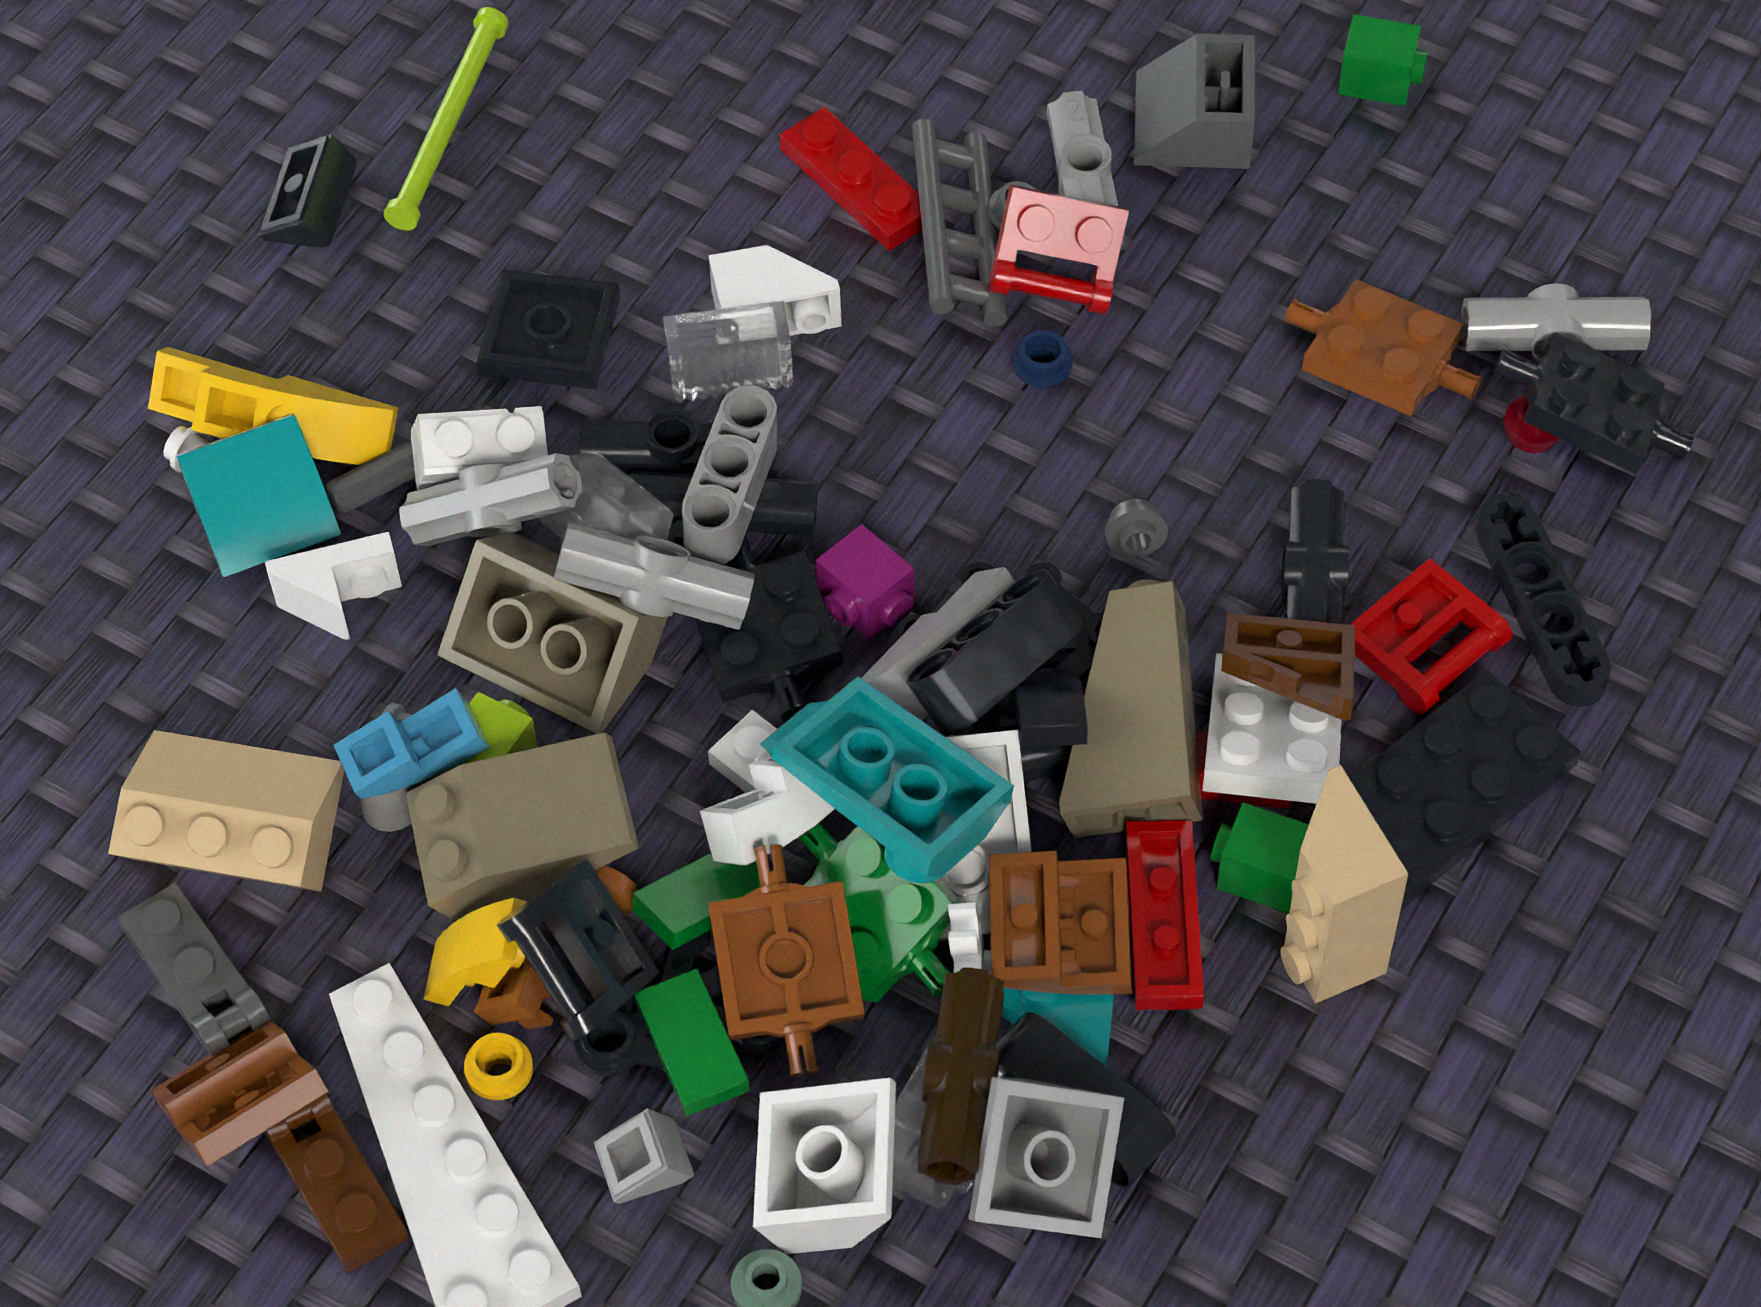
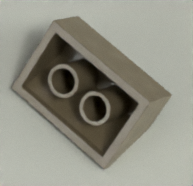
M512 532L476 540L437 655L597 734L603 732L651 666L668 617L643 614L623 605L617 596L553 579L559 555Z

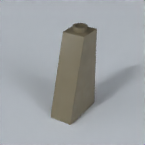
M1140 580L1132 583L1128 588L1109 591L1084 695L1088 723L1087 744L1072 746L1059 800L1060 814L1074 838L1123 832L1126 828V821L1192 820L1194 822L1203 820L1185 607L1173 581Z

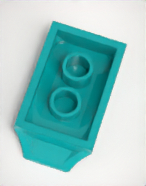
M856 677L830 700L807 704L760 743L774 761L854 824L884 845V857L888 867L897 876L910 882H933L950 871L986 838L1009 805L1014 785L860 677Z

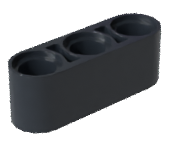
M1036 570L1013 583L921 661L907 676L906 684L939 732L944 736L953 735L980 719L1068 643L1080 631L1083 622L1049 570Z
M1025 1012L997 1041L996 1047L1000 1048L998 1077L1030 1079L1124 1098L1111 1176L1112 1183L1123 1188H1129L1176 1137L1175 1129L1170 1120L1156 1105L1038 1014Z

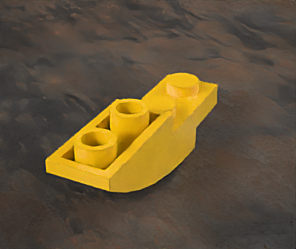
M170 347L158 350L156 353L148 405L150 410L192 422L191 430L222 439L294 414L312 458L355 465H363L391 451L398 407L287 375L275 379Z

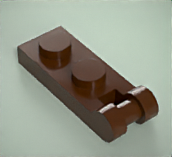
M326 1093L264 1131L346 1274L409 1239L405 1226L334 1110ZM313 1119L320 1131L297 1144L291 1131Z

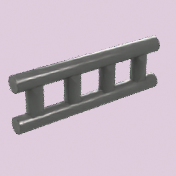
M919 119L912 125L930 309L936 314H946L954 308L953 299L977 304L983 308L984 323L992 327L1001 326L1007 321L1005 295L989 292V279L998 242L997 227L991 222L987 213V206L993 191L986 136L981 132H971L965 136L964 146L936 139L934 122L930 119ZM939 164L966 170L969 190L941 183ZM944 208L972 215L974 235L946 228ZM948 253L977 260L979 280L950 274Z

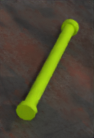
M483 7L478 10L473 21L476 30L397 198L391 199L384 210L386 221L397 229L409 231L417 226L421 216L418 207L496 39L502 38L506 33L509 21L502 12L495 8Z

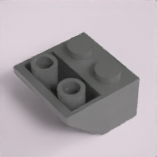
M1197 33L1137 70L1134 165L1250 169L1255 125V35Z

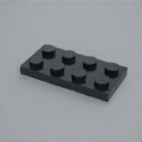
M1488 670L1482 672L1350 778V781L1408 872L1401 910L1578 763L1581 751ZM1315 807L1303 816V823L1310 824Z

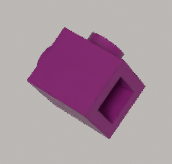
M863 524L859 525L816 559L817 585L829 612L840 624L846 627L852 625L868 640L886 626H896L898 622L907 617L915 604L914 568Z

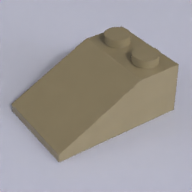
M606 732L462 764L405 793L428 906L453 921H457L463 916L495 902L511 898L528 902L568 869L588 860L595 871L639 848L613 739Z

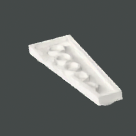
M390 963L330 993L329 996L435 1307H564L582 1297L580 1287Z

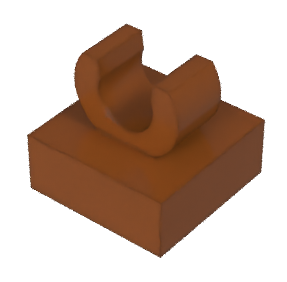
M524 958L519 968L510 967L495 988L484 985L474 1010L475 1014L492 1026L518 1021L524 1028L537 1029L551 1026L553 1018L540 1008L542 1000L551 997L526 958Z

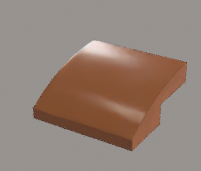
M1056 851L989 854L991 975L1004 980V988L1058 994H1132L1126 858L1058 861Z
M271 1020L254 1031H247L229 1042L230 1046L217 1054L206 1056L150 1090L156 1102L176 1130L207 1167L328 1092L317 1070L297 1054L286 1032Z

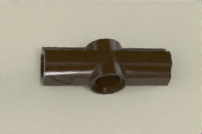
M963 967L955 973L945 974L936 1040H930L928 1045L922 1096L923 1103H926L924 1122L921 1125L917 1159L918 1173L931 1177L937 1183L961 1185L963 1182L975 1180L979 1168L980 1147L992 1077H998L1000 1048L996 1047L1004 1004V980L995 978L984 969Z

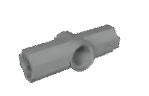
M1083 91L1063 92L1060 98L1047 105L1048 124L1059 175L1058 194L1118 206L1111 174L1112 151L1104 139L1097 100L1089 98Z
M1554 283L1543 285L1529 293L1527 298H1464L1461 311L1462 323L1464 324L1461 339L1462 347L1466 351H1503L1504 348L1508 349V351H1532V355L1536 360H1540L1546 345L1555 332L1573 341L1584 342L1594 350H1647L1651 337L1649 299H1645V297H1579V293L1573 287L1566 284Z
M557 453L514 465L497 463L468 467L459 472L458 480L408 493L406 502L403 506L399 507L401 527L409 534L413 545L431 546L465 536L492 537L511 532L514 533L522 529L521 522L575 508L578 496L583 494L581 475L572 465L569 455Z
M568 523L553 579L617 596L624 606L643 614L668 617L672 616L675 612L705 622H712L739 630L749 604L754 583V573L692 557L686 548L665 539L638 536L635 540H631L582 525Z

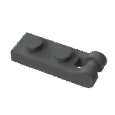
M176 883L117 917L122 930L209 1055L213 1056L230 1046L228 1040L249 1027L250 1030L254 1031L271 1020L257 994L247 985ZM230 1001L233 1006L215 1017L211 1015L210 1012L225 1002Z

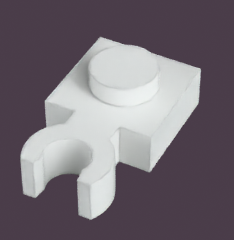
M976 902L948 904L951 923L949 946L954 960V973L960 971L963 967L984 969L991 975V950H985Z

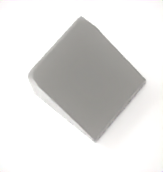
M648 1108L593 1142L613 1202L621 1204L682 1184L694 1177V1172L677 1124L671 1117Z

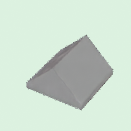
M992 1077L980 1147L979 1168L975 1176L968 1219L976 1222L1101 1238L1124 1098L1030 1079Z

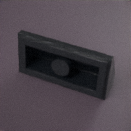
M332 134L288 148L260 229L259 236L264 241L310 247H327L331 244L357 165L355 157Z

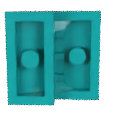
M294 414L176 455L194 507L201 519L223 577L341 535L322 481Z

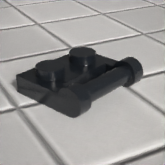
M588 860L568 869L522 907L497 923V927L508 943L516 942L564 1017L560 1021V1025L571 1041L595 1029L659 974L658 969ZM542 921L546 923L593 996L590 1000H585L538 925Z

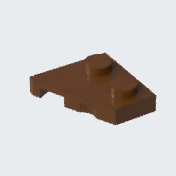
M1226 613L1222 672L1340 720L1351 721L1354 700L1355 625Z

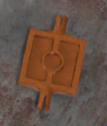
M1355 279L1339 304L1330 308L1327 312L1305 304L1296 298L1287 310L1285 316L1286 323H1291L1316 334V338L1304 354L1303 371L1412 417L1422 399L1435 391L1439 386L1467 397L1469 400L1474 398L1479 389L1482 376H1477L1449 364L1451 354L1461 340L1463 323Z
M780 844L770 845L774 870L770 871L765 845L754 849L761 888H757L741 898L708 903L730 1041L761 1035L785 1037L790 1077H802L800 1049L803 1050L806 1073L809 1076L819 1072L812 1033L829 1024L860 1020L865 1017L843 881L816 886L787 883L782 853L783 846Z

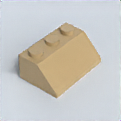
M154 730L121 787L108 854L137 861L321 892L344 768L341 761Z
M1341 765L1328 770L1300 849L1296 878L1292 881L1293 896L1290 913L1286 915L1287 932L1285 944L1281 947L1282 962L1289 977L1295 984L1303 983L1315 1004L1387 973L1408 879V872Z

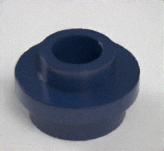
M1033 331L1027 334L1014 350V372L1020 380L1028 385L1040 388L1052 387L1062 383L1072 371V351L1065 340L1053 331Z

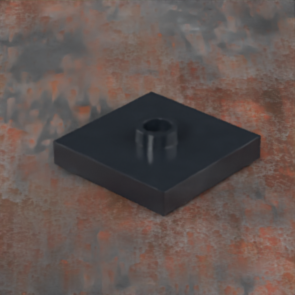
M503 269L476 361L478 375L596 390L621 297L619 284Z

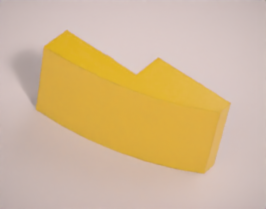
M511 898L492 903L463 916L444 930L435 942L423 999L449 1007L465 985L473 987L475 983L495 988L510 967L519 968L525 956L515 941L509 943L506 941L498 929L497 923L522 907L527 901Z

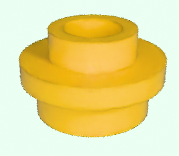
M491 1033L481 1037L471 1047L464 1061V1073L468 1085L477 1095L489 1100H505L516 1096L528 1085L533 1074V1061L529 1049L522 1041L505 1033ZM499 1063H504L511 1067L510 1071L503 1075L491 1076L488 1074L489 1069Z

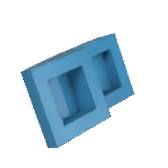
M456 688L402 722L390 711H387L334 744V748L354 793L360 799L386 794L422 782L490 748L467 699Z

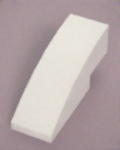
M769 756L749 764L755 790L700 810L713 861L747 865L756 861L754 849L766 845L768 855L771 853L770 845L780 844L784 847L818 824L835 808Z

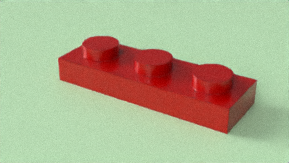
M826 107L819 109L780 134V150L888 251H891L922 231L919 193Z
M1192 820L1126 821L1125 844L1135 1010L1203 1009L1204 986Z

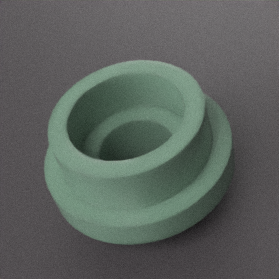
M771 1249L754 1251L742 1258L732 1273V1296L738 1307H795L802 1292L800 1270L793 1259L780 1251ZM762 1274H773L779 1279L778 1284L769 1290H761L753 1282Z

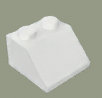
M892 1078L760 1093L753 1227L784 1253L794 1254L852 1248L891 1219L896 1082Z

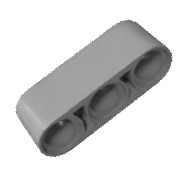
M746 385L735 388L726 394L721 402L682 505L684 547L690 552L692 557L724 565L734 559L740 550L777 451L778 443L776 402L767 390L758 386ZM729 474H730V475H737V476L726 477L725 475H729ZM709 524L719 525L716 527H704Z

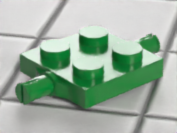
M821 821L797 837L819 860L813 876L804 886H816L843 881L862 998L865 1001L878 1002L898 979L912 972H915L935 998L941 997L945 974L950 972L933 952L937 947L943 930L950 924L948 904L962 903L942 879L939 878L933 882L917 883L897 876L886 863L884 857L885 846L858 826L846 839L840 842L835 840L822 825Z

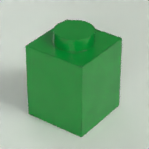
M1353 14L1343 55L1338 95L1406 106L1410 85H1422L1428 51L1418 49L1421 26Z
M1242 803L1234 825L1222 823L1214 842L1211 861L1220 863L1217 889L1290 913L1293 896L1292 881L1296 878L1300 849L1309 824Z

